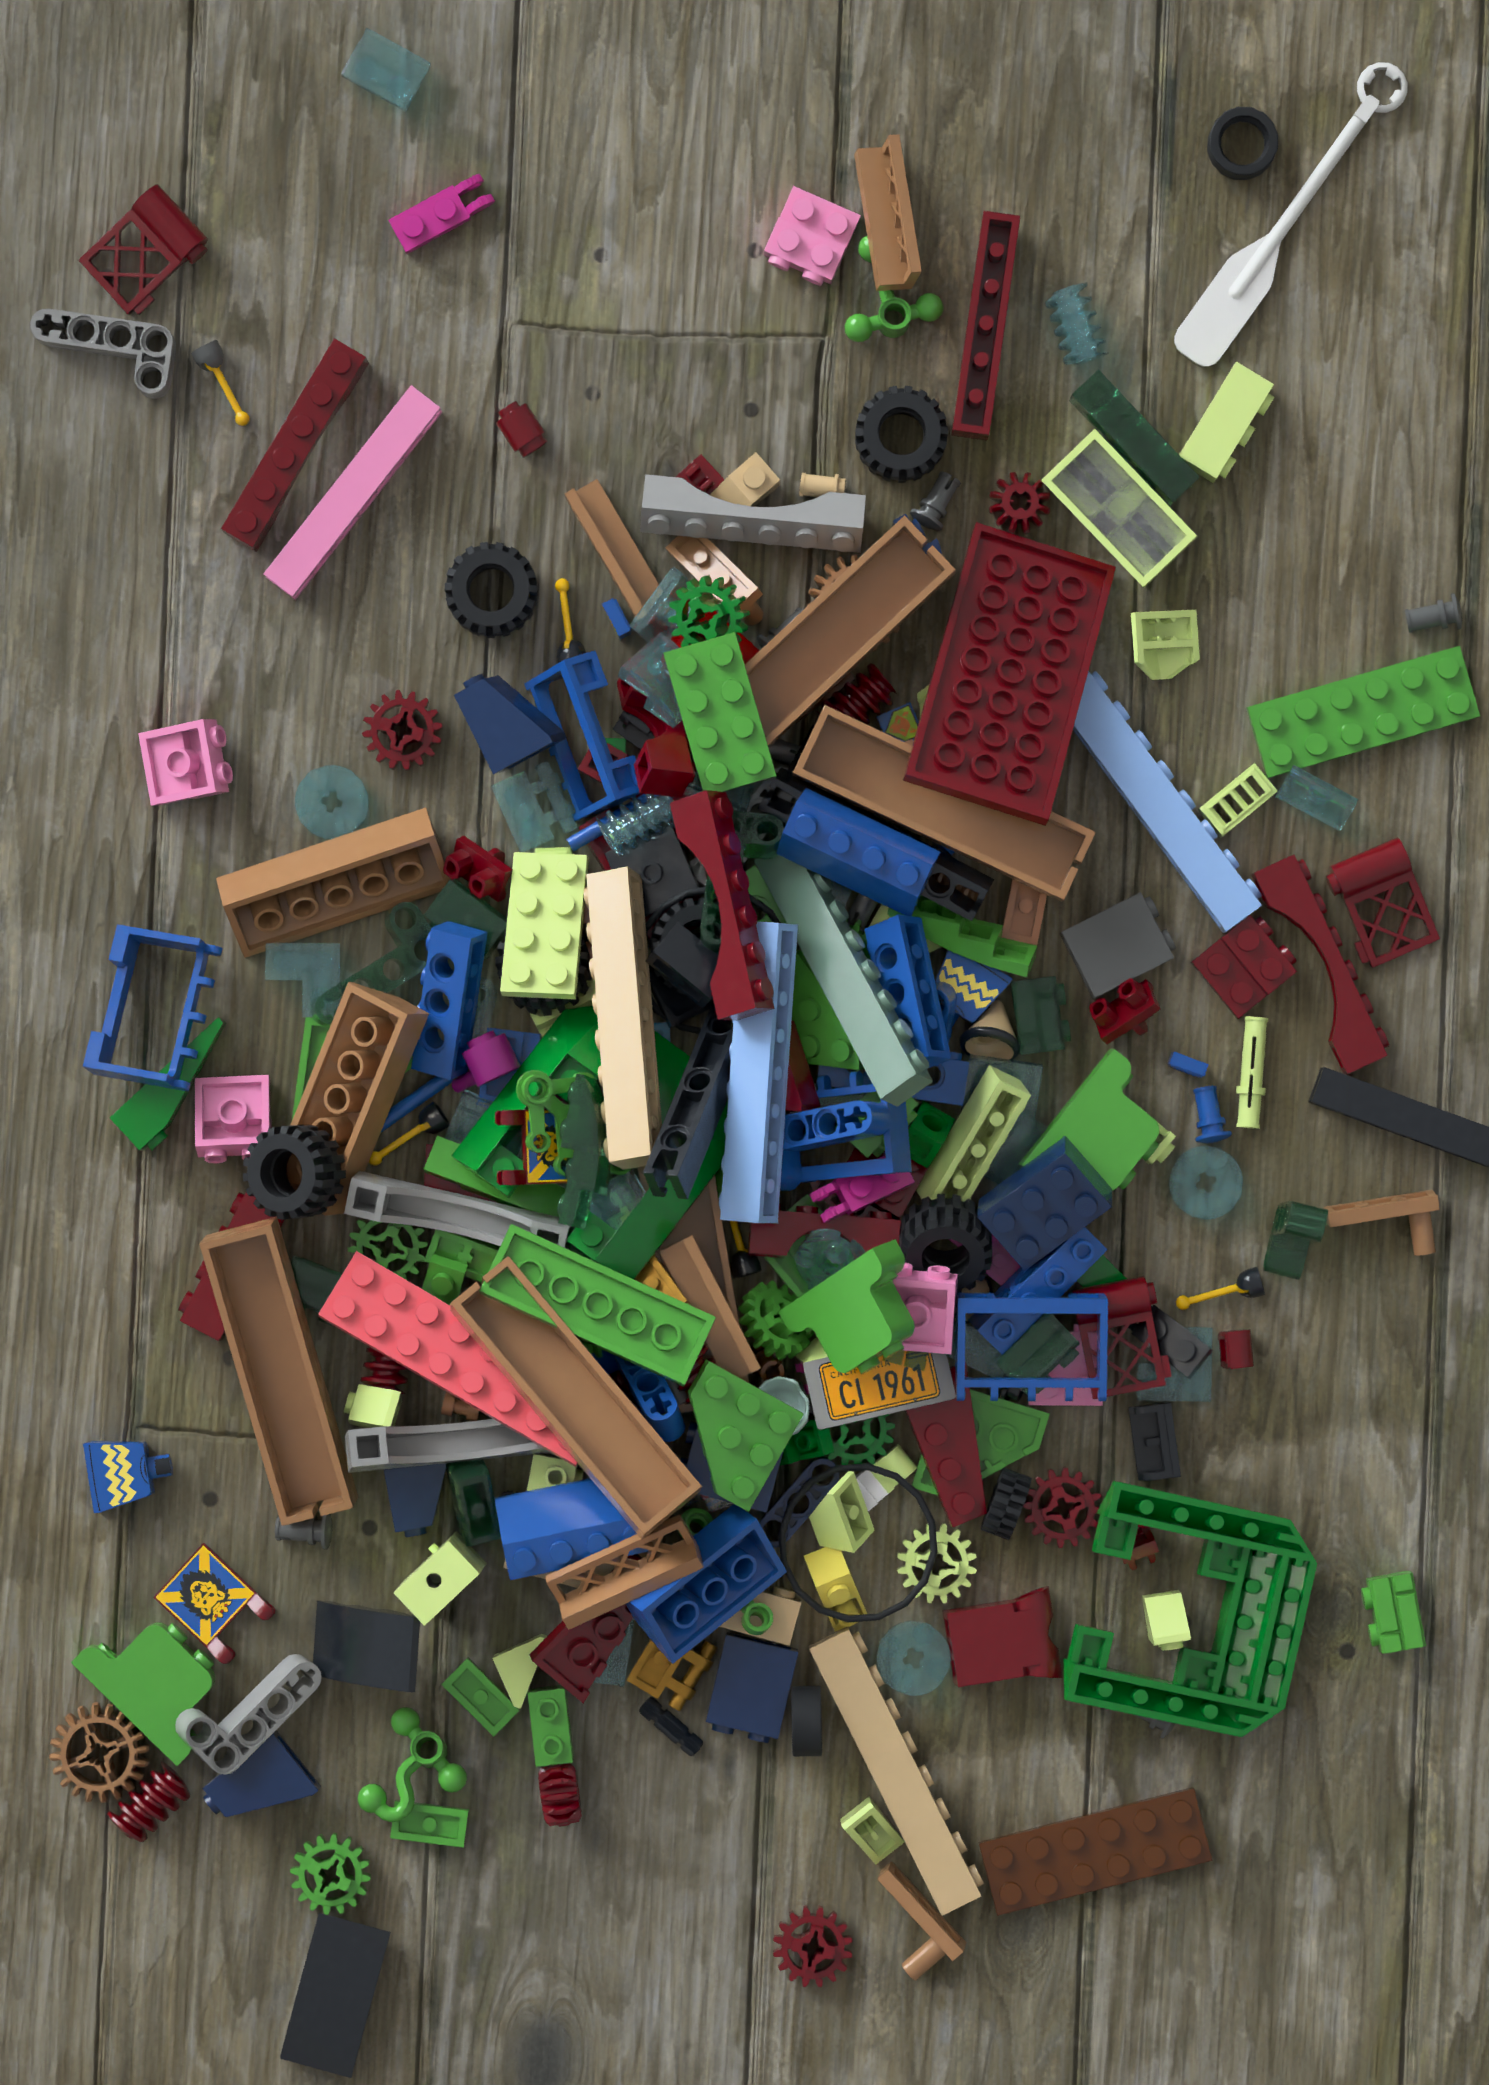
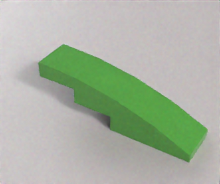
M922 895L912 914L913 917H920L922 919L926 939L955 954L988 967L1027 977L1036 958L1037 945L1002 938L1003 925L977 919L970 921ZM888 907L887 915L890 917L898 914L904 915Z
M440 1136L436 1137L424 1167L426 1174L458 1184L461 1189L494 1200L496 1203L570 1219L579 1197L578 1193L557 1183L519 1185L510 1198H508L451 1156L460 1145L459 1143Z

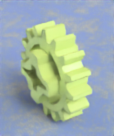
M928 1523L926 1525L927 1533L921 1534L915 1528L913 1534L916 1539L913 1542L907 1539L902 1541L904 1546L908 1548L907 1553H897V1558L905 1561V1565L897 1568L898 1574L908 1575V1578L902 1583L905 1588L911 1585L916 1586L919 1582L913 1573L912 1566L925 1570L926 1562L920 1561V1559L928 1560L930 1548L924 1553L915 1551L923 1542L930 1540ZM942 1523L939 1531H936L937 1554H941L942 1560L954 1567H940L938 1573L931 1571L928 1583L915 1598L924 1592L927 1594V1603H932L935 1595H939L941 1601L947 1603L948 1593L952 1592L957 1598L961 1596L958 1589L960 1585L970 1588L971 1583L966 1578V1575L975 1574L977 1569L970 1566L969 1561L977 1557L976 1553H966L965 1549L969 1547L971 1542L969 1539L961 1542L958 1540L961 1532L958 1528L949 1534L947 1533V1525ZM948 1541L958 1549L962 1561L950 1557L947 1552ZM949 1574H958L952 1583L939 1588L943 1578Z

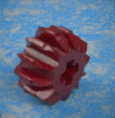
M1011 472L1009 475L1011 485L1009 486L1003 479H999L996 484L1003 493L991 491L989 498L993 501L1000 502L989 507L990 514L1002 512V515L995 524L1000 527L1007 520L1010 521L1011 524L1008 532L1014 534L1017 524H1021L1024 534H1029V520L1036 527L1040 528L1043 525V521L1036 513L1042 515H1049L1050 513L1049 507L1039 504L1048 501L1051 498L1050 493L1037 494V491L1042 488L1044 483L1040 479L1033 486L1029 485L1028 483L1031 479V473L1029 472L1025 473L1022 483L1018 482L1016 472ZM1015 496L1020 499L1025 496L1028 499L1025 506L1029 508L1025 511L1020 507L1015 511L1011 507L1014 500L1010 498Z
M571 1763L541 1767L538 1773L545 1822L549 1826L559 1825V1827L579 1822L582 1817L575 1767Z

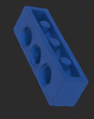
M898 914L865 928L868 954L881 974L878 980L883 989L889 991L895 999L897 1007L894 1010L899 1019L904 1020L913 1033L911 1041L915 1049L920 1050L929 1062V1068L952 1059L922 919L920 917Z
M450 921L431 928L425 945L428 951L427 962L420 979L423 986L422 997L417 1006L428 1012L429 1015L412 1054L411 1069L448 1080L467 1073L468 1066L462 1053L469 1049L467 1042L471 1041L473 1036L487 931ZM448 958H450L454 964V971L450 968L448 964ZM443 993L449 999V1006L445 1003L443 999ZM438 1028L444 1035V1041L439 1037Z
M950 1052L952 1059L935 1065L940 1072L939 1081L933 1086H926L913 1095L912 1098L963 1106L969 1062L962 1061V1053ZM819 1065L817 1079L821 1075H828L831 1079L832 1087H850V1072L847 1069ZM865 1071L862 1074L864 1085H870L872 1082Z
M1084 1227L1025 1271L1020 1267L994 1293V1296L1060 1298L1108 1249ZM974 1313L968 1321L1003 1355L1043 1314Z

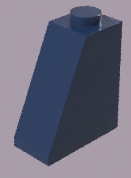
M483 674L474 676L463 683L464 690L454 695L493 774L507 771L567 738L562 729L499 675L485 678Z
M449 1463L383 1469L395 1533L404 1531L405 1537L423 1535L427 1533L426 1527L434 1524Z
M276 1730L237 1770L226 1775L218 1774L202 1789L206 1792L203 1799L215 1814L221 1811L225 1817H230L312 1796L319 1791L321 1785Z

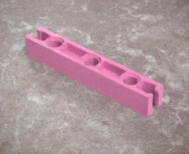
M411 385L264 572L266 578L296 600L442 414L441 408Z

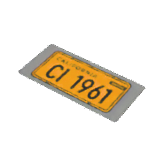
M901 1350L886 1359L883 1355L880 1356L878 1359L881 1364L864 1374H861L858 1368L847 1373H841L833 1367L828 1357L805 1362L803 1367L817 1428L821 1430L954 1399L956 1394L947 1354Z

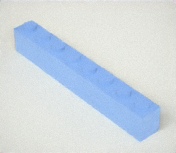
M1088 671L1073 731L1222 933L1227 932L1262 906L1258 901V898L1262 896L1251 879L1248 878L1244 881L1238 874L1236 869L1240 865L1228 849L1222 852L1214 841L1218 837L1217 833L1206 819L1200 822L1192 810L1196 805L1186 791L1182 789L1178 792L1170 782L1174 776L1162 760L1156 763L1148 750L1152 746L1140 730L1134 733L1126 721L1130 719V716L1118 700L1112 703L1104 691L1108 689V686L1097 671L1091 674Z
M757 922L756 927L759 941L765 950L764 963L767 977L773 986L774 994L772 999L775 1009L741 1020H732L733 1036L729 1048L731 1060L730 1080L726 1088L728 1110L727 1118L724 1122V1132L726 1135L725 1154L721 1162L723 1184L719 1197V1207L721 1209L720 1220L778 1223L798 925Z

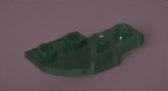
M576 1074L575 1082L571 1083L568 1090V1102L570 1103L568 1115L562 1121L560 1127L561 1147L572 1150L574 1153L573 1158H570L566 1165L565 1176L568 1181L565 1194L559 1199L557 1213L560 1216L559 1224L585 1230L593 1193L607 1196L611 1163L606 1158L603 1147L604 1139L607 1138L606 1123L601 1116V1103L604 1102L600 1087L596 1079Z

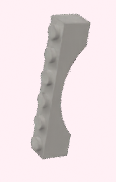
M645 474L640 532L861 553L866 495L828 492L815 499L795 505L751 507L712 497L695 488L683 478Z
M358 1171L351 1178L344 1214L377 1222L437 1229L479 1239L501 1246L510 1225L513 1224L568 1250L570 1244L567 1242V1238L573 1232L575 1223L573 1220L363 1171Z
M494 1419L440 1425L384 1426L348 1430L345 1434L348 1473L551 1453Z

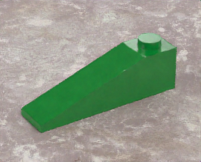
M218 1017L187 1045V1048L198 1051L197 1059L184 1058L179 1080L190 1083L189 1091L227 1024L222 1018ZM171 1061L158 1073L167 1074ZM145 1084L110 1119L138 1150L144 1151L149 1147L153 1151L168 1137L164 1131L171 1126L189 1091Z

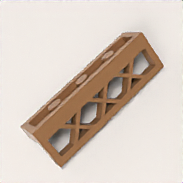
M888 135L883 147L858 148L854 154L876 291L912 289L922 272L900 135Z
M598 479L577 491L573 488L564 493L568 504L639 625L671 608L669 607L670 602Z
M691 1235L660 1251L670 1274L678 1288L689 1301V1305L716 1317L706 1343L717 1365L739 1378L761 1369L694 1236Z
M679 1514L664 1521L643 1540L638 1534L633 1535L545 1576V1579L559 1603L562 1620L569 1630L704 1567L699 1546ZM677 1529L684 1539L673 1545L660 1543L664 1535ZM639 1547L649 1550L647 1556L638 1561L627 1558L629 1551ZM603 1563L615 1565L613 1572L608 1575L593 1574L595 1567ZM570 1578L581 1581L579 1588L566 1594L563 1593L559 1586V1583Z

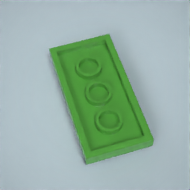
M733 632L664 652V658L702 790L725 792L777 777L736 633Z

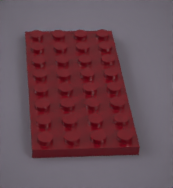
M976 522L903 781L1046 826L1050 818L1116 570L1115 566Z

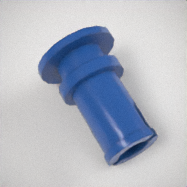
M1205 1086L1193 1090L1199 1116V1122L1196 1125L1197 1129H1201L1202 1132L1201 1136L1195 1138L1198 1143H1215L1232 1136L1231 1131H1224L1223 1129L1226 1120L1224 1117H1221L1216 1086Z

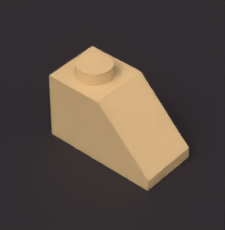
M755 452L733 471L710 496L734 504L756 507L780 486V479Z

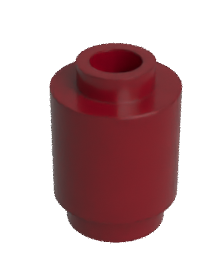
M514 401L498 412L501 419L496 422L497 426L514 452L519 451L523 458L547 443L543 436L545 430L527 403L519 406L517 401Z

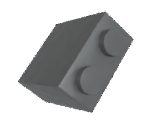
M1139 892L1059 933L1092 999L1118 987L1127 979H1134L1174 958L1171 951L1176 949V946L1167 929L1160 931L1154 919L1159 916V913L1150 896L1144 898L1142 893Z

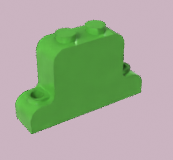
M1109 1049L1018 1165L1021 1167L1025 1166L1066 1136L1112 1188V1191L1118 1187L1122 1190L1125 1189L1136 1175V1172L1132 1170L1141 1158L1147 1161L1159 1146V1143L1155 1141L1159 1135L1157 1121L1122 1092L1134 1076L1131 1074V1065L1128 1059L1116 1049Z
M896 1239L870 1249L778 1311L790 1331L801 1332L806 1330L807 1334L815 1332L833 1367L841 1373H847L858 1368L860 1373L864 1374L881 1364L878 1359L880 1356L883 1355L886 1359L903 1350L902 1342L914 1333V1321L893 1283V1280L898 1277L897 1274L902 1271L905 1264L904 1254Z
M161 1622L153 1623L145 1628L120 1655L114 1653L103 1642L99 1645H90L81 1651L71 1663L178 1766L192 1749L177 1734L175 1728L176 1719L186 1709L193 1708L214 1686L215 1673L211 1668L214 1662L201 1649L194 1652L185 1643L188 1639L187 1635L177 1625L171 1623L168 1626ZM191 1728L190 1736H196V1732Z

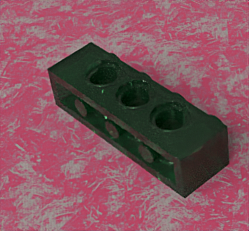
M1099 369L1071 395L1069 401L1169 507L1183 496L1200 478Z

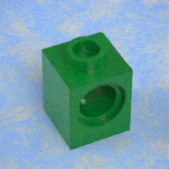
M923 1101L916 1111L917 1117L908 1125L911 1160L928 1168L942 1147L955 1119Z

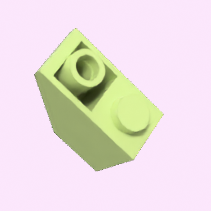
M1174 1590L1142 1595L1148 1638L1154 1646L1158 1645V1647H1161L1162 1651L1183 1648V1641L1191 1640L1181 1592Z

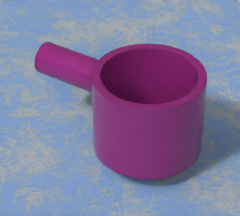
M494 1030L467 1042L469 1049L463 1052L462 1056L470 1071L452 1080V1088L455 1092L460 1093L474 1085L480 1087L521 1067L505 1033L496 1036Z

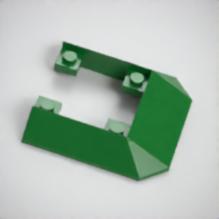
M593 1005L566 1009L559 1015L522 1063L521 1067H519L451 1155L455 1160L508 1198H510L519 1185H498L497 1172L499 1170H523V1161L505 1148L522 1125L498 1126L495 1123V1112L499 1110H529L528 1106L518 1099L516 1085L521 1075L530 1070L542 1071L550 1079L570 1078L578 1072H587L594 1076L596 1084L599 1082L598 1067L601 1066V1055L595 1042V1032L598 1030V1017L594 1012ZM654 1030L661 1120L663 1124L690 1056ZM586 1077L580 1078L578 1082L581 1090H585L588 1086ZM532 1082L528 1088L532 1096L538 1092V1085L535 1082ZM574 1091L556 1094L568 1104L583 1103L588 1096L577 1094ZM728 1100L688 1199H679L670 1179H668L664 1186L668 1190L666 1196H653L649 1188L617 1231L591 1211H588L567 1238V1242L592 1261L635 1280L721 1168L722 1158L725 1154L726 1135L724 1132V1122L727 1118Z
M1113 1481L1096 1512L1100 1516L1092 1551L1131 1560L1138 1525L1203 1538L1204 1543L1197 1574L1227 1581L1211 1652L1187 1647L1180 1648L1173 1681L1108 1668L1107 1662L1114 1633L1108 1630L1075 1624L1068 1658H1063L1064 1699L1238 1737L1245 1736L1285 1709L1317 1568L1316 1560L1290 1519Z

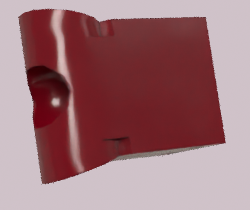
M1049 1586L1032 1590L1012 1600L942 1610L953 1683L957 1687L1024 1676L1063 1678L1059 1648L1053 1644L1048 1635L1053 1618Z

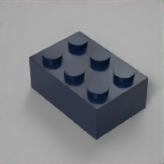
M1064 1136L981 1197L978 1201L977 1217L1025 1271L1112 1208V1188L1072 1142Z

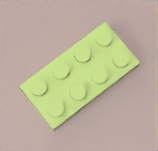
M514 852L500 987L502 996L576 1000L585 908L584 888L587 887L586 874H588L589 866L587 855Z

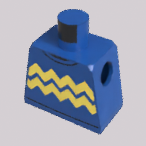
M949 950L935 979V982L950 984L957 994L953 1026L959 1017L973 1024L1012 981L1011 977L998 969L988 967ZM938 994L940 1007L944 1009V999Z
M91 1441L83 1444L94 1513H100L155 1493L153 1479L173 1476L170 1454L149 1457L147 1442Z

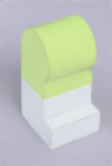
M899 1444L888 1450L885 1456H880L875 1460L874 1464L875 1466L896 1472L904 1479L917 1469L915 1463ZM862 1470L856 1475L868 1511L875 1507L880 1500L899 1484L892 1478L868 1470Z

